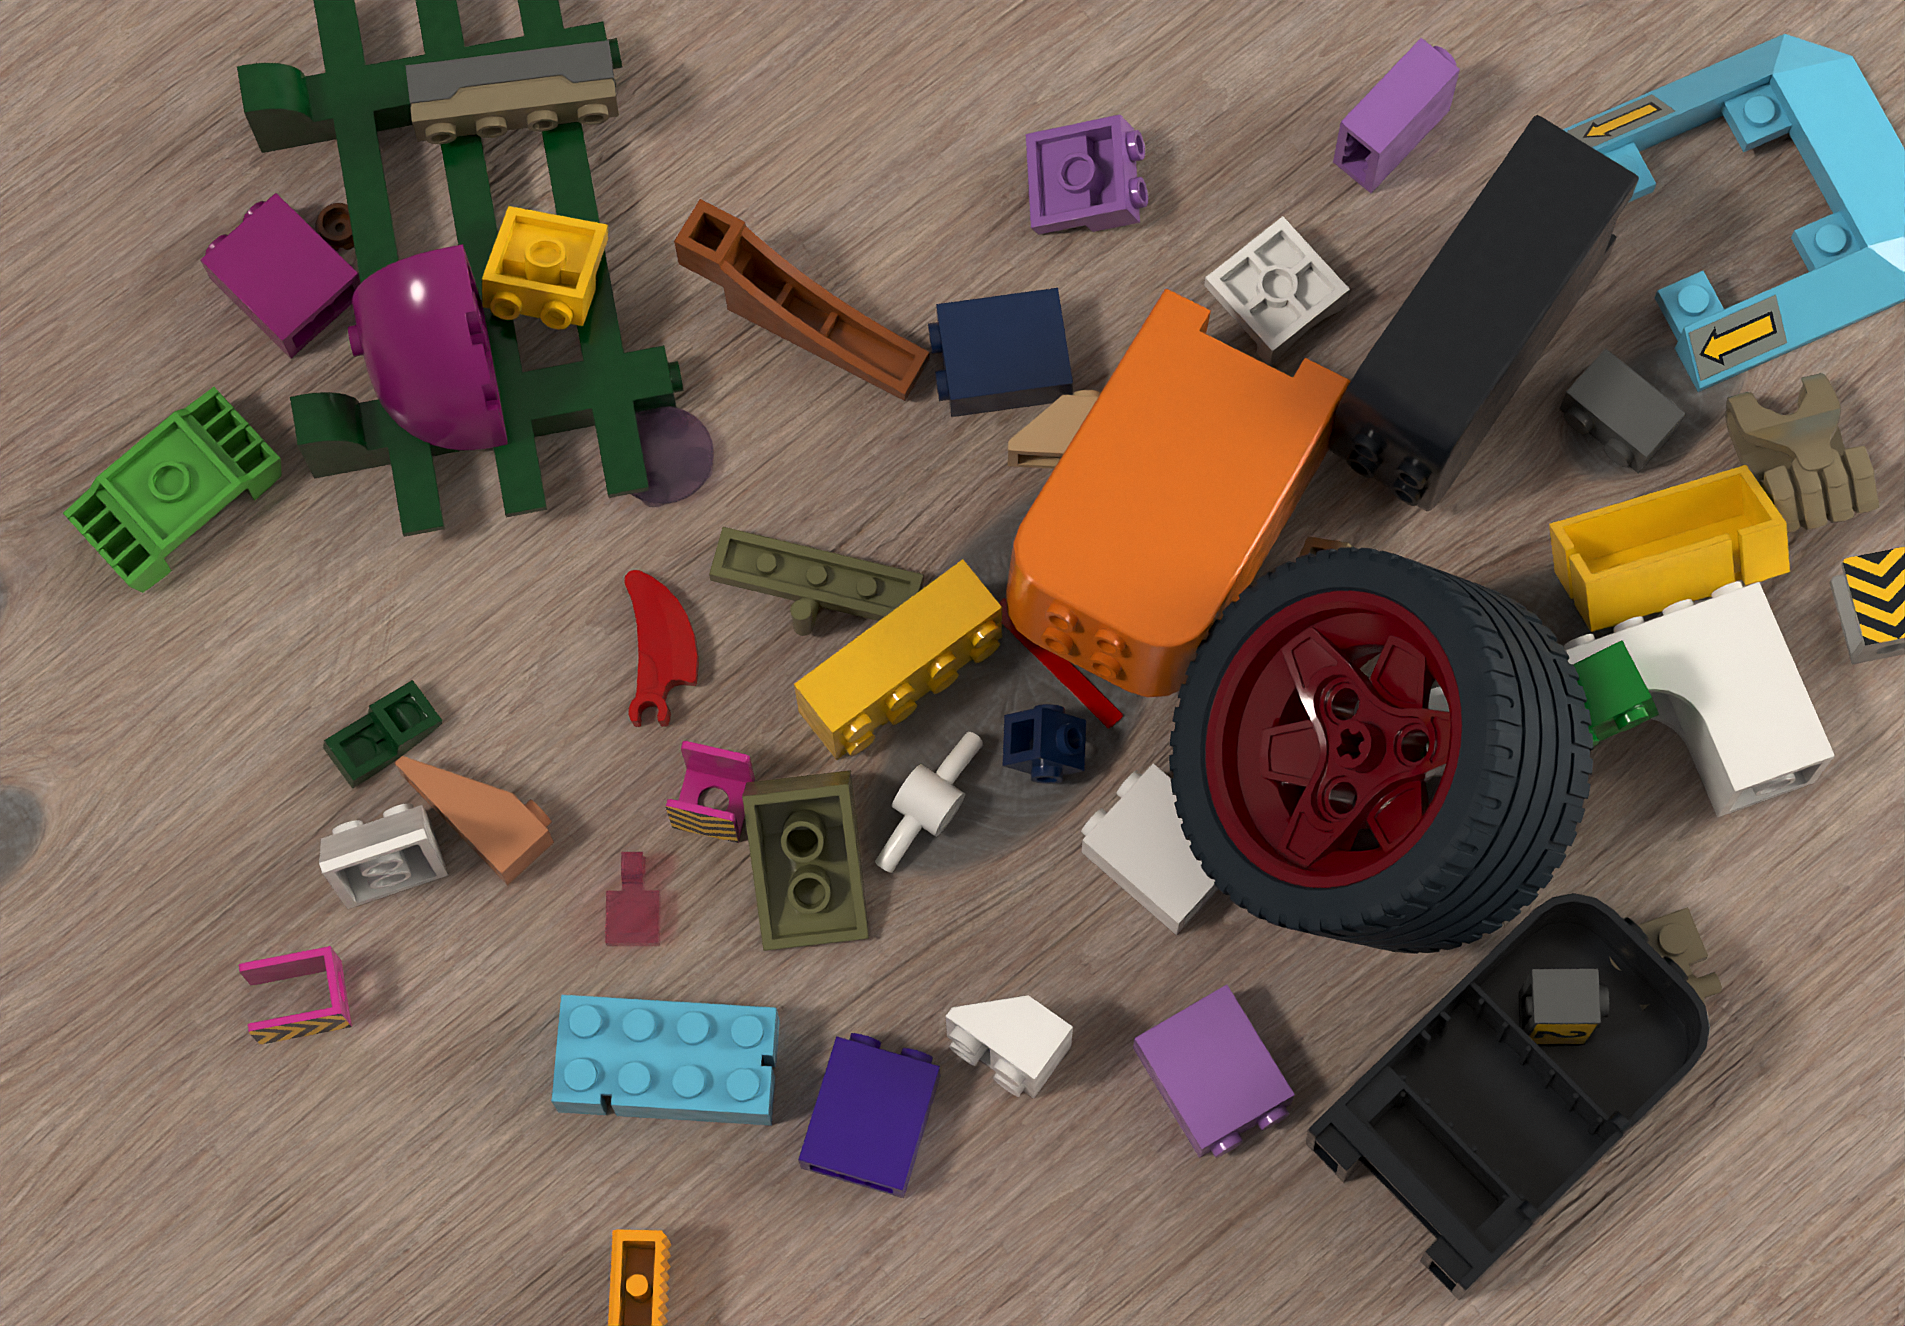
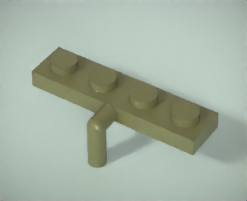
M722 527L709 573L710 581L795 601L791 605L790 612L793 629L800 636H807L813 631L819 607L880 621L922 590L924 583V574L727 527Z

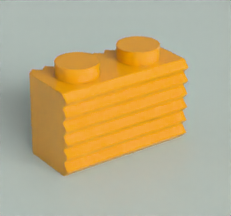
M613 1230L608 1326H664L668 1322L664 1315L669 1311L665 1303L669 1301L666 1292L670 1288L666 1282L670 1279L667 1270L671 1266L667 1260L671 1257L668 1249L672 1245L662 1230Z

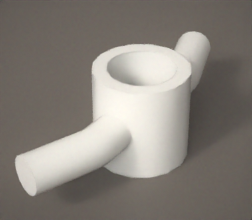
M967 732L946 757L936 773L922 764L918 765L911 772L892 803V807L905 816L875 860L879 867L893 873L921 828L937 837L947 827L965 797V793L956 788L953 783L983 746V742L978 735L973 732Z

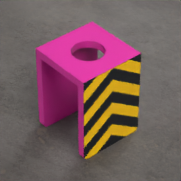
M683 741L681 752L687 770L679 800L667 799L666 810L672 828L739 843L745 820L743 792L747 782L755 781L750 756ZM710 788L721 789L729 798L728 808L726 811L700 806L698 805L700 795Z
M331 946L245 962L238 965L239 973L250 985L327 972L332 1007L247 1024L249 1034L259 1044L352 1027L342 961Z

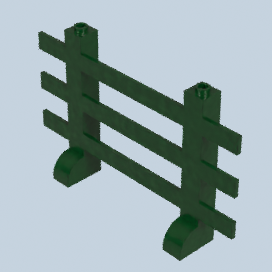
M313 0L325 73L305 76L301 70L281 63H254L237 66L244 114L262 153L337 139L360 283H362L376 271L399 261L377 132L413 125L405 65L609 40L613 69L623 68L618 40L617 38L607 39L604 22L564 28L559 0H518L524 36L467 47L464 44L457 0H415L425 54L366 65L355 0ZM579 122L558 124L552 130L542 131L556 214L600 223L582 124ZM475 134L459 136L450 143L441 144L458 245L463 244L482 299V277L495 244L498 229L482 139ZM605 250L596 273V290L583 326L577 325L583 361L523 372L514 319H501L494 315L489 308H484L508 445L494 447L506 518L547 510L535 437L595 426L609 498L649 491L636 418L676 411L677 406L674 393L684 391L679 363L678 361L668 363L664 345L624 353ZM332 392L308 393L290 397L297 445L314 479L391 464L403 536L407 537L445 529L433 456L464 450L435 446L411 435L389 416L379 399L359 403L352 396Z

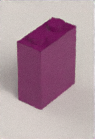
M277 193L272 195L266 202L260 201L254 204L246 212L243 222L229 235L223 234L217 237L208 246L205 256L200 259L209 278L290 359L352 304L353 294L361 284L359 274Z

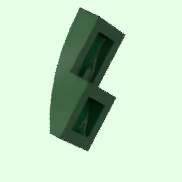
M411 680L369 705L367 715L325 739L323 749L353 789L415 747L442 724V719L415 682Z

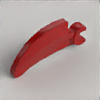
M632 570L625 575L624 583L633 604L637 623L638 674L636 697L629 706L628 715L635 727H641L642 712L648 707L658 708L657 718L661 727H667L671 720V712L665 702L669 691L676 686H696L699 668L697 640L688 615L669 589L652 576L640 570Z

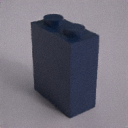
M1058 288L936 304L937 322L928 323L932 354L942 353L944 370L935 371L939 401L949 400L951 417L1052 404L1062 395H1073V379Z

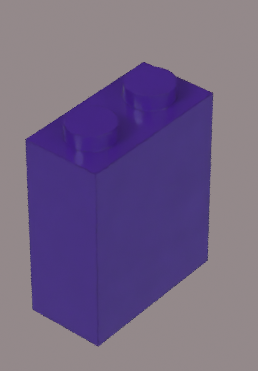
M851 1033L849 1040L836 1036L798 1159L800 1167L804 1170L904 1199L941 1077L940 1066L931 1064L933 1057L918 1050L902 1048L901 1054H896L880 1049L881 1042L866 1035Z

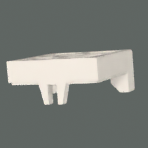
M1283 216L1206 276L1204 284L1208 291L1258 344L1256 353L1269 366L1276 363L1294 342L1309 329L1346 307L1350 292L1348 286Z

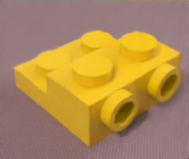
M508 206L482 277L483 307L489 308L494 315L505 320L516 319L521 314L541 318L545 325L553 329H565L570 324L583 326L596 290V273L608 241V225Z

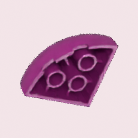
M463 244L404 258L376 271L366 278L357 287L352 297L356 325L348 326V336L353 356H364L366 368L376 396L389 416L400 427L418 439L447 449L479 450L508 445L482 299Z

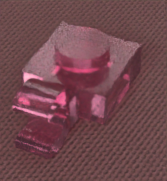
M621 852L622 891H606L605 944L607 946H660L661 893L659 890H645L646 858L643 857V852Z

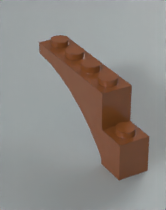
M699 199L674 240L679 265L724 288L727 310L903 401H906L930 360L929 351L890 331L834 296L769 247L746 226L743 220L702 199Z

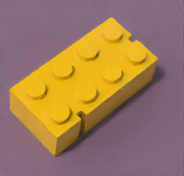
M1747 465L1549 524L1555 574L1571 599L1574 598V605L1591 632L1616 626L1634 617H1643L1662 612L1668 606L1682 600L1692 599V601L1712 597V592L1718 588L1738 580H1742L1745 585H1749L1790 572L1787 523Z
M962 559L794 683L799 713L836 760L847 752L850 756L860 753L874 741L875 735L873 733L875 728L879 725L883 726L889 721L892 725L900 723L917 708L915 702L930 690L934 694L942 692L958 678L957 670L972 659L975 663L982 662L1000 646L998 640L1002 638L1001 605Z

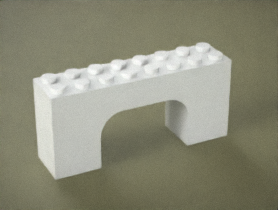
M1733 582L1712 592V599L1695 605L1692 599L1682 600L1665 608L1662 611L1664 616L1647 622L1641 616L1634 617L1616 625L1613 628V634L1599 639H1595L1593 634H1587L1575 638L1564 645L1569 655L1568 662L1575 664L1623 640L1658 710L1659 715L1651 719L1669 726L1682 738L1691 754L1717 817L1815 783L1835 756L1760 582L1743 587L1741 582ZM1441 687L1431 689L1428 709L1449 712L1448 703ZM1427 743L1425 747H1426L1427 752H1428V747H1429V745H1428V743ZM1432 777L1426 782L1429 805L1435 796L1442 777Z

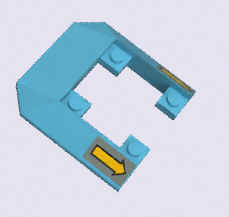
M1783 34L1563 129L1639 177L1629 202L1652 193L1656 186V182L1639 152L1702 124L1724 116L1743 152L1789 133L1833 212L1831 215L1794 230L1791 236L1792 242L1809 271L1806 274L1726 309L1723 308L1704 271L1657 290L1654 298L1678 341L1675 350L1698 392L1905 301V149L1851 55Z

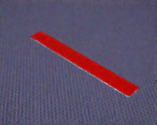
M1003 598L998 603L1002 607L1001 623L1108 729L1112 728L1123 717V714L1068 660L1040 647L1021 634L1008 615L1006 599Z

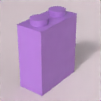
M1420 38L1341 121L1333 163L1368 192L1372 193L1450 111L1460 71L1456 66L1454 58L1442 47H1432L1424 39Z
M1228 985L1221 987L1134 1038V1051L1199 1158L1211 1151L1215 1158H1218L1243 1142L1240 1136L1241 1133L1257 1124L1264 1131L1289 1115L1286 1107L1292 1104L1295 1094Z

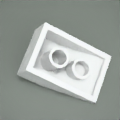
M409 803L397 805L386 810L383 813L384 818L363 824V821L360 820L346 822L335 827L332 830L333 835L321 838L319 864L322 874L347 909L448 876L430 817L423 805L417 807Z

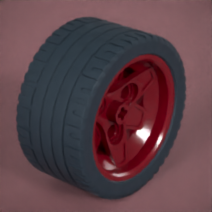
M1340 547L1338 550L1331 548L1320 550L1316 555L1309 553L1297 557L1296 562L1287 561L1277 566L1274 573L1267 572L1256 580L1257 584L1255 586L1249 585L1238 595L1240 599L1236 602L1232 601L1222 612L1224 616L1221 620L1216 619L1208 631L1210 635L1206 640L1202 639L1196 650L1198 655L1195 661L1190 662L1185 673L1188 678L1185 684H1181L1177 697L1180 698L1179 707H1175L1172 722H1175V729L1171 731L1170 746L1173 747V754L1169 755L1170 771H1173L1174 777L1170 779L1172 795H1176L1177 801L1174 802L1178 818H1181L1183 821L1181 829L1185 839L1190 840L1191 845L1189 847L1196 860L1202 862L1201 868L1210 879L1215 880V886L1223 894L1230 896L1232 902L1240 908L1247 909L1248 913L1266 920L1268 923L1295 931L1391 952L1418 954L1419 952L1434 953L1439 952L1441 949L1450 950L1462 946V942L1467 944L1482 939V934H1491L1503 926L1502 922H1510L1521 913L1520 908L1529 906L1538 897L1537 891L1548 885L1553 878L1551 873L1555 868H1560L1567 855L1564 852L1567 846H1572L1577 832L1574 830L1577 822H1582L1585 808H1582L1584 799H1588L1591 784L1587 783L1588 775H1592L1593 759L1590 758V750H1593V734L1589 733L1588 726H1591L1590 712L1588 709H1585L1584 703L1587 702L1583 686L1578 685V673L1574 665L1568 662L1569 655L1564 647L1556 643L1557 637L1548 627L1542 625V621L1534 613L1527 611L1517 601L1480 584L1394 553L1363 547L1360 549ZM1380 654L1371 676L1368 677L1360 668ZM1435 680L1444 693L1449 712L1428 709L1431 686ZM1359 701V708L1354 715L1356 704ZM1429 741V747H1428V752H1427V749H1426L1425 746H1426L1427 742ZM1432 777H1442L1435 796L1429 805L1426 782ZM1357 794L1356 804L1352 809V802L1354 796ZM1361 828H1371L1381 846L1366 851H1350L1358 830Z

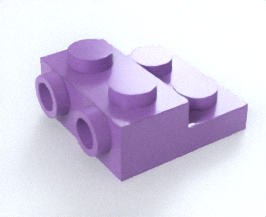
M1121 115L1026 134L1031 228L1038 235L1084 225L1092 232L1140 223L1139 208L1147 207L1148 192L1143 178L1137 177L1136 161L1145 158V146L1140 131L1134 130Z

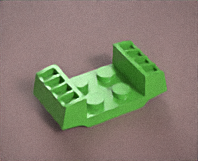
M213 387L186 408L172 413L98 475L91 487L63 514L129 587L144 593L172 571L164 558L244 490L254 501L267 491L282 475L281 458L221 393Z

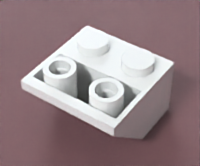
M1029 995L952 1007L946 1015L947 1037L953 1041L949 1046L950 1049L971 1065L975 1066L980 1060L996 1072L993 1079L1001 1087L1017 1097L1024 1091L1032 1098H1035L1071 1048L1073 1026Z

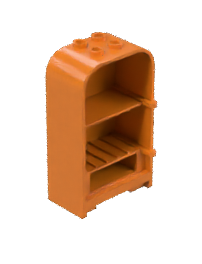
M1164 289L1019 525L1013 543L1006 590L1008 615L1016 629L1030 641L1125 691L1144 697L1169 696L1180 691L1181 684L1186 683L1188 676L1185 673L1190 662L1195 661L1198 655L1196 650L1202 639L1206 640L1210 635L1208 631L1215 620H1221L1224 616L1222 613L1232 601L1236 602L1240 599L1238 595L1251 584L1327 454L1335 414L1351 382L1349 379L1307 358H1304L1294 377H1291L1207 335L1211 310L1169 289Z

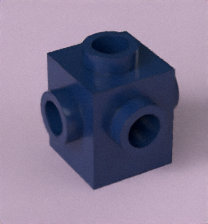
M1053 704L1037 705L1033 709L1004 715L1002 766L1031 774L1032 781L1043 784L1060 783L1063 781V775L1085 771V719L1065 714L1064 707Z

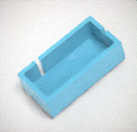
M561 995L551 1101L558 1113L606 1115L607 1104L603 1096H612L611 1106L617 1116L772 1126L775 1075L772 1067H776L780 1024L777 1008ZM762 1057H763L765 1066H762Z

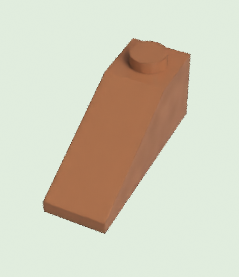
M401 756L395 762L401 776L507 886L554 843L547 829L552 821L533 800L530 799L524 805L511 792L405 756Z

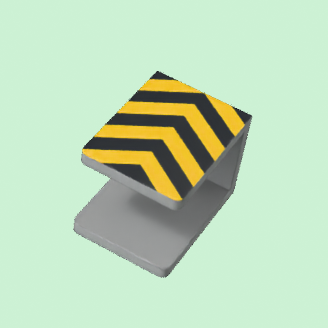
M1905 547L1845 558L1841 564L1843 575L1832 577L1830 586L1852 665L1905 654Z

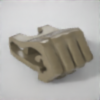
M1823 373L1801 377L1803 385L1798 397L1797 404L1799 408L1797 412L1790 415H1781L1760 406L1751 392L1727 397L1726 425L1741 466L1747 465L1787 523V533L1793 532L1800 527H1803L1805 530L1816 529L1828 524L1827 520L1831 521V523L1842 522L1854 517V512L1866 513L1879 508L1874 470L1865 446L1845 449L1838 427L1841 406L1828 378Z

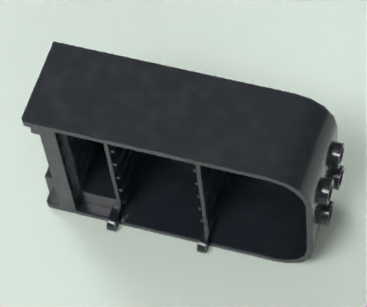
M1539 115L1534 116L1358 368L1338 405L1328 445L1329 450L1346 460L1347 464L1358 474L1366 478H1374L1390 488L1391 492L1404 503L1418 506L1424 511H1431L1454 483L1611 254L1617 238L1612 232L1619 215L1633 196L1639 177Z
M1576 893L1552 897L1535 908L1307 1130L1306 1145L1343 1183L1363 1164L1437 1239L1424 1252L1420 1262L1458 1300L1682 1082L1707 1047L1710 1024L1706 1006L1694 988L1687 982L1688 976L1668 956L1662 958L1647 943L1649 938L1635 922L1628 917L1623 919L1615 910L1595 897ZM1610 958L1613 960V962L1617 965V967H1618L1620 970L1616 969V968L1612 965V963H1611V961H1610ZM1532 969H1598L1599 985L1608 986L1609 1014L1607 1018H1601V1027L1596 1029L1586 1044H1536L1520 1028L1519 990ZM1640 1005H1648L1643 1011Z

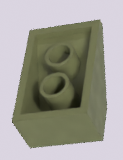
M851 770L747 782L742 798L763 951L869 939Z

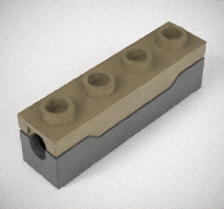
M609 40L405 65L411 118L417 142L427 141L431 144H446L454 141L459 136L475 134L483 138H495L506 134L507 130L523 128L542 132L552 130L558 124L579 122L583 125H597L606 122L610 117L619 116Z

